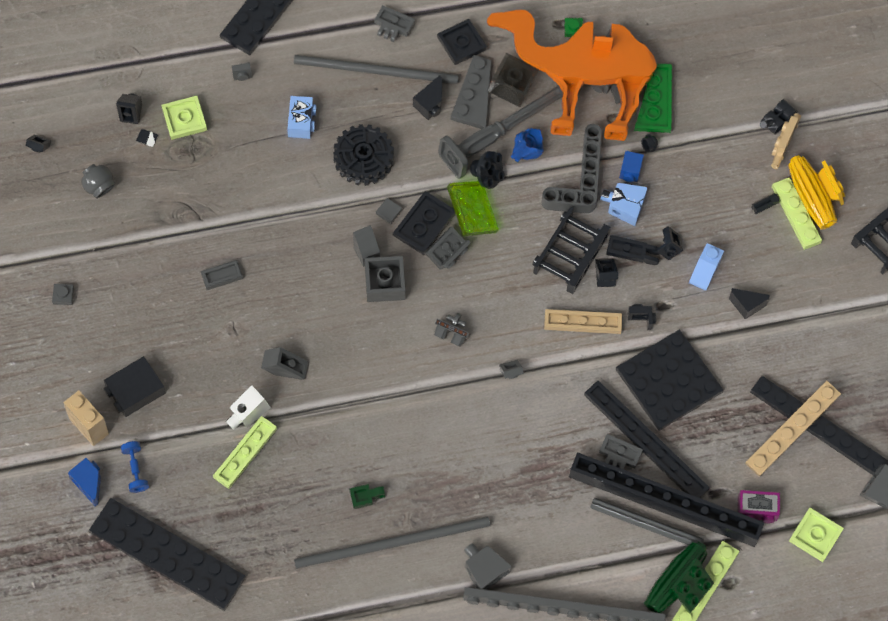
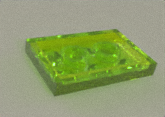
M479 181L448 184L447 189L463 236L495 234L498 232L499 228L486 190L480 185Z

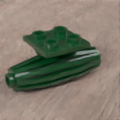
M691 542L671 561L655 581L644 601L647 609L653 613L662 614L679 599L688 613L694 610L714 584L702 566L708 555L704 544L701 542Z

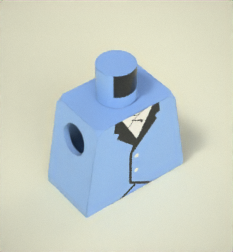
M617 183L614 192L603 189L600 200L610 203L609 214L635 226L646 196L647 187Z

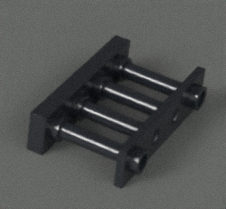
M572 206L568 212H563L560 218V225L542 254L536 256L532 265L534 266L533 273L537 275L540 268H543L565 280V283H567L566 291L574 294L609 236L611 227L603 224L601 229H595L572 217L574 207ZM569 223L592 235L594 238L592 244H586L563 232L567 224ZM560 238L583 250L585 253L583 259H577L556 248L555 244ZM552 253L574 265L576 270L574 274H568L547 263L545 260Z
M888 208L854 235L851 245L855 248L865 245L884 263L880 271L882 275L888 271V257L870 239L875 233L876 235L879 234L888 243V233L884 230V225L888 222Z

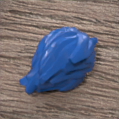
M528 128L518 133L514 140L515 145L511 158L519 162L521 159L529 160L541 157L544 152L541 130Z

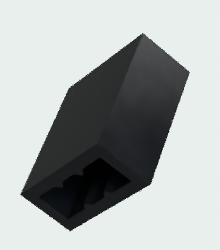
M144 356L104 379L106 387L103 389L109 398L113 397L115 400L113 404L118 413L122 412L125 417L166 394L164 385Z

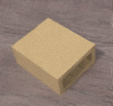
M79 390L63 402L71 422L93 446L109 435L104 418Z

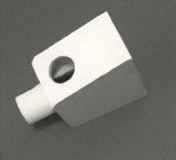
M251 385L230 406L234 414L226 420V423L233 430L241 423L249 427L271 407Z

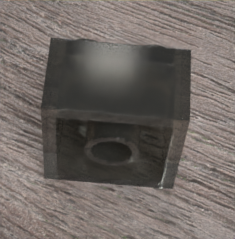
M506 53L491 80L488 92L521 107L539 69Z

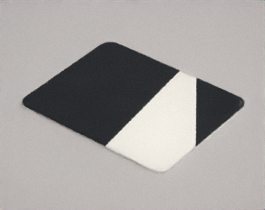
M141 129L136 141L153 147L158 134Z

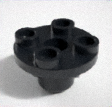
M487 151L479 160L476 159L472 162L470 167L471 174L477 177L483 188L492 189L500 181L504 180L505 173L503 171L501 153Z

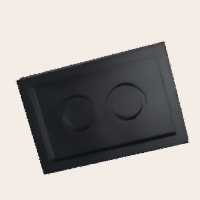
M424 191L394 230L393 236L422 255H425V252L432 246L454 217L456 210L427 191Z

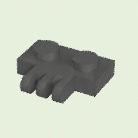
M382 5L374 19V23L381 26L377 35L381 37L385 31L384 38L388 39L390 34H392L390 39L392 42H395L398 34L408 37L415 24V19Z
M609 434L606 435L599 450L600 454L607 457L605 463H611L613 466H618L623 470L625 465L635 469L643 452V449Z

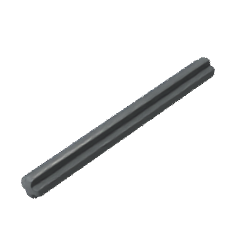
M597 498L592 500L591 509L686 545H689L691 542L704 543V539L603 500Z

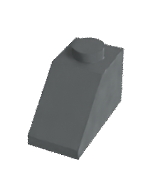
M371 225L353 232V248L363 267L365 266V258L380 257V250Z
M278 347L265 350L261 368L276 376L304 380L308 361Z

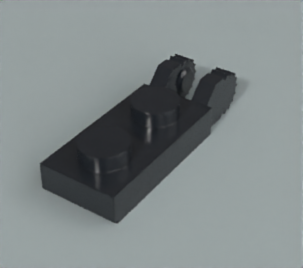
M610 235L606 255L641 263L645 262L649 265H658L659 263L658 258L645 255V252L659 255L657 251L659 247L648 245L641 241Z

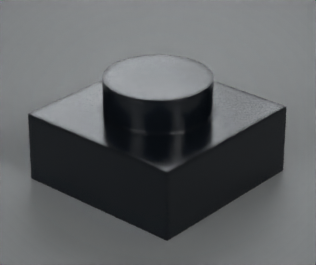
M34 134L27 139L25 146L35 152H44L50 147L51 140Z

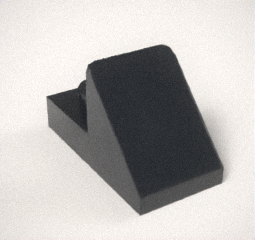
M595 259L597 287H615L616 279H618V269L615 260Z

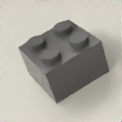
M403 256L365 258L367 302L405 300Z

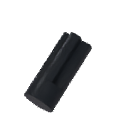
M773 193L753 203L751 208L755 214H758L778 204L779 198Z

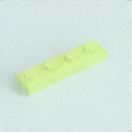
M790 177L773 183L772 189L778 196L779 202L803 249L821 244L822 239Z
M261 416L215 472L213 478L230 489L276 432L277 426Z

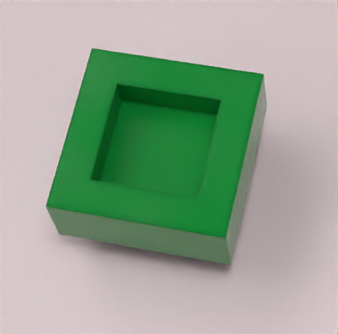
M565 18L564 36L571 38L583 25V18Z

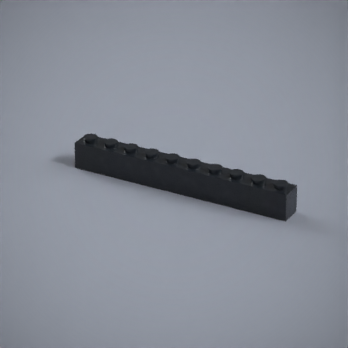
M578 452L570 469L569 478L753 547L756 546L765 523Z

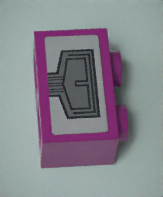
M740 490L737 512L757 520H762L765 523H774L780 516V493Z

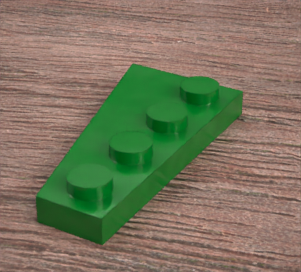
M657 64V68L647 84L634 131L671 133L672 64Z

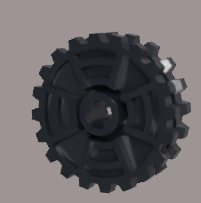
M359 124L358 128L351 126L349 131L344 130L342 132L343 136L337 137L338 143H334L333 160L336 163L335 168L336 171H341L340 176L342 178L347 177L349 183L355 181V185L364 183L365 186H368L369 182L376 184L378 183L377 179L383 180L385 173H390V166H393L394 147L391 146L392 140L387 139L388 134L386 132L381 133L380 128L373 129L372 125L368 124L367 127H364L363 124Z

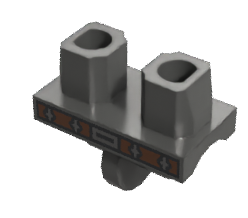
M457 313L455 317L448 315L447 320L452 322V325L439 319L435 322L437 327L434 335L444 340L449 330L454 333L450 342L454 345L461 347L465 339L470 337V333L457 328L458 325L462 327L466 325L465 321L460 320L462 316L460 313Z

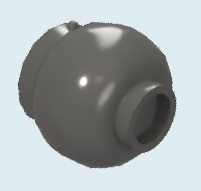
M92 164L83 171L82 187L96 199L108 193L116 185L111 171L104 165L96 166Z

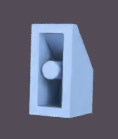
M707 243L689 283L706 291L722 260L724 250Z

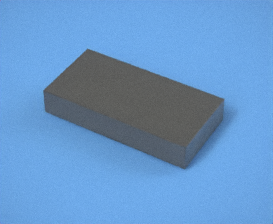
M237 260L201 271L206 290L243 279Z

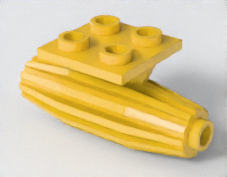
M798 155L791 158L788 164L794 187L807 212L821 230L829 228L837 222L831 200H838L840 205H843L844 189L840 181H837L832 165L828 166L826 161H822L823 168L817 174L807 159Z

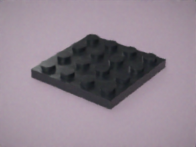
M680 329L616 367L617 373L658 431L723 393V388Z

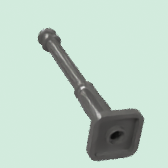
M557 84L556 88L504 120L496 121L494 124L479 130L459 145L455 144L449 136H444L440 139L438 149L440 158L458 179L464 177L468 165L467 157L485 149L501 136H504L506 131L563 97L561 88Z

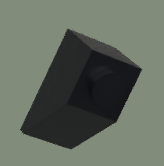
M440 75L413 97V107L427 120L431 117H436L441 112L442 77Z
M133 93L120 96L116 103L120 122L139 123L143 105L141 96Z

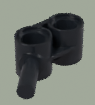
M783 99L775 106L773 111L770 110L762 118L760 127L769 129L775 135L782 129L785 121L789 122L791 116H794V113H798V111Z

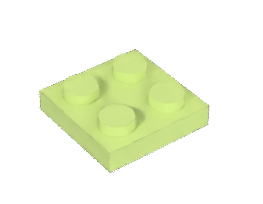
M198 96L161 105L171 140L207 131Z
M809 508L789 542L824 562L844 528Z

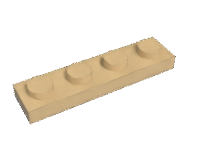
M545 309L544 330L621 334L622 313Z

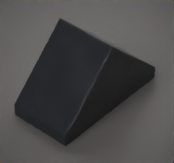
M732 288L729 300L743 318L747 319L767 306L770 295Z

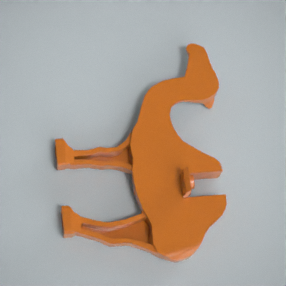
M527 10L496 12L488 17L487 24L489 26L503 28L514 34L515 49L524 62L545 72L561 88L563 92V114L560 118L552 121L551 134L572 135L578 93L584 84L600 86L616 84L621 99V109L616 120L605 127L604 137L611 140H626L628 124L639 106V95L657 68L654 55L644 44L636 40L627 28L619 24H612L609 37L595 36L593 42L594 22H586L566 43L554 47H543L534 40L535 21Z

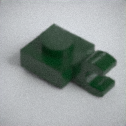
M369 484L349 488L354 509L373 505L372 499H383L386 497L383 486L370 489Z

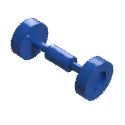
M137 441L121 445L122 454H130L131 456L130 466L132 475L135 476V481L131 482L128 486L129 491L132 493L143 492L149 488L147 480H139L138 474L140 470L134 453L141 450V445Z

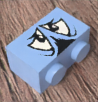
M290 96L288 137L310 139L311 132L315 130V121H312V115L316 116V104H313V97Z

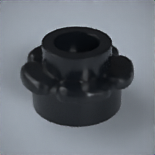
M647 134L646 137L642 138L641 145L646 152L655 151L658 141L655 136Z

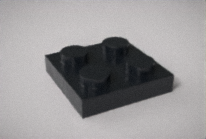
M470 19L437 33L438 40L454 65L487 50L486 44Z

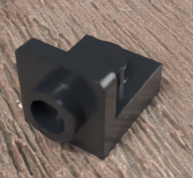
M667 226L663 229V241L665 244L657 248V251L664 258L670 260L681 253L683 247L680 235Z

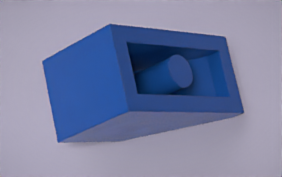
M85 458L72 468L68 475L70 480L96 507L99 502L100 468L94 461L90 462Z

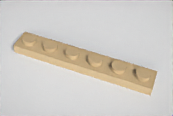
M826 381L745 464L760 477L841 396V393Z

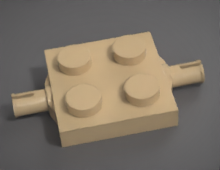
M794 113L789 122L785 121L782 127L781 134L778 136L771 154L774 156L771 167L774 169H778L781 161L784 159L783 156L794 130L798 127L801 118L800 114Z

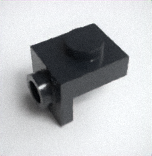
M634 304L628 308L627 320H647V330H651L652 325L656 324V313H652V306Z

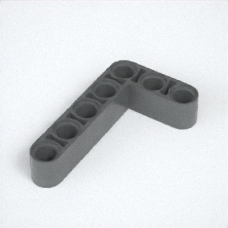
M589 124L585 128L580 189L546 188L542 193L541 204L543 208L552 211L568 212L572 206L575 213L586 214L595 210L602 133L599 125ZM588 150H593L595 153H589ZM586 167H592L594 169L588 170ZM589 183V184H592L593 186H592V187H588V186H586L585 184ZM553 197L554 200H548L546 198ZM568 198H569V199H572L573 201H572V202H567L565 199H568ZM585 200H589V201H591L592 203L587 204V203H585L584 201H585Z

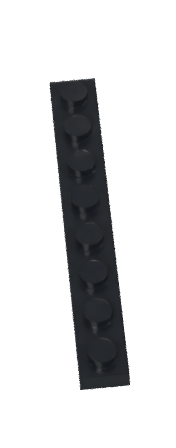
M764 376L759 378L750 391L751 394L787 418H790L804 404ZM822 415L806 430L872 475H874L880 465H888L886 458Z
M599 380L584 392V396L638 448L643 449V453L685 493L701 498L710 489L698 475Z

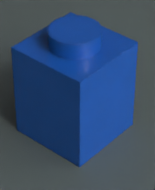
M625 151L619 178L626 182H638L644 155Z

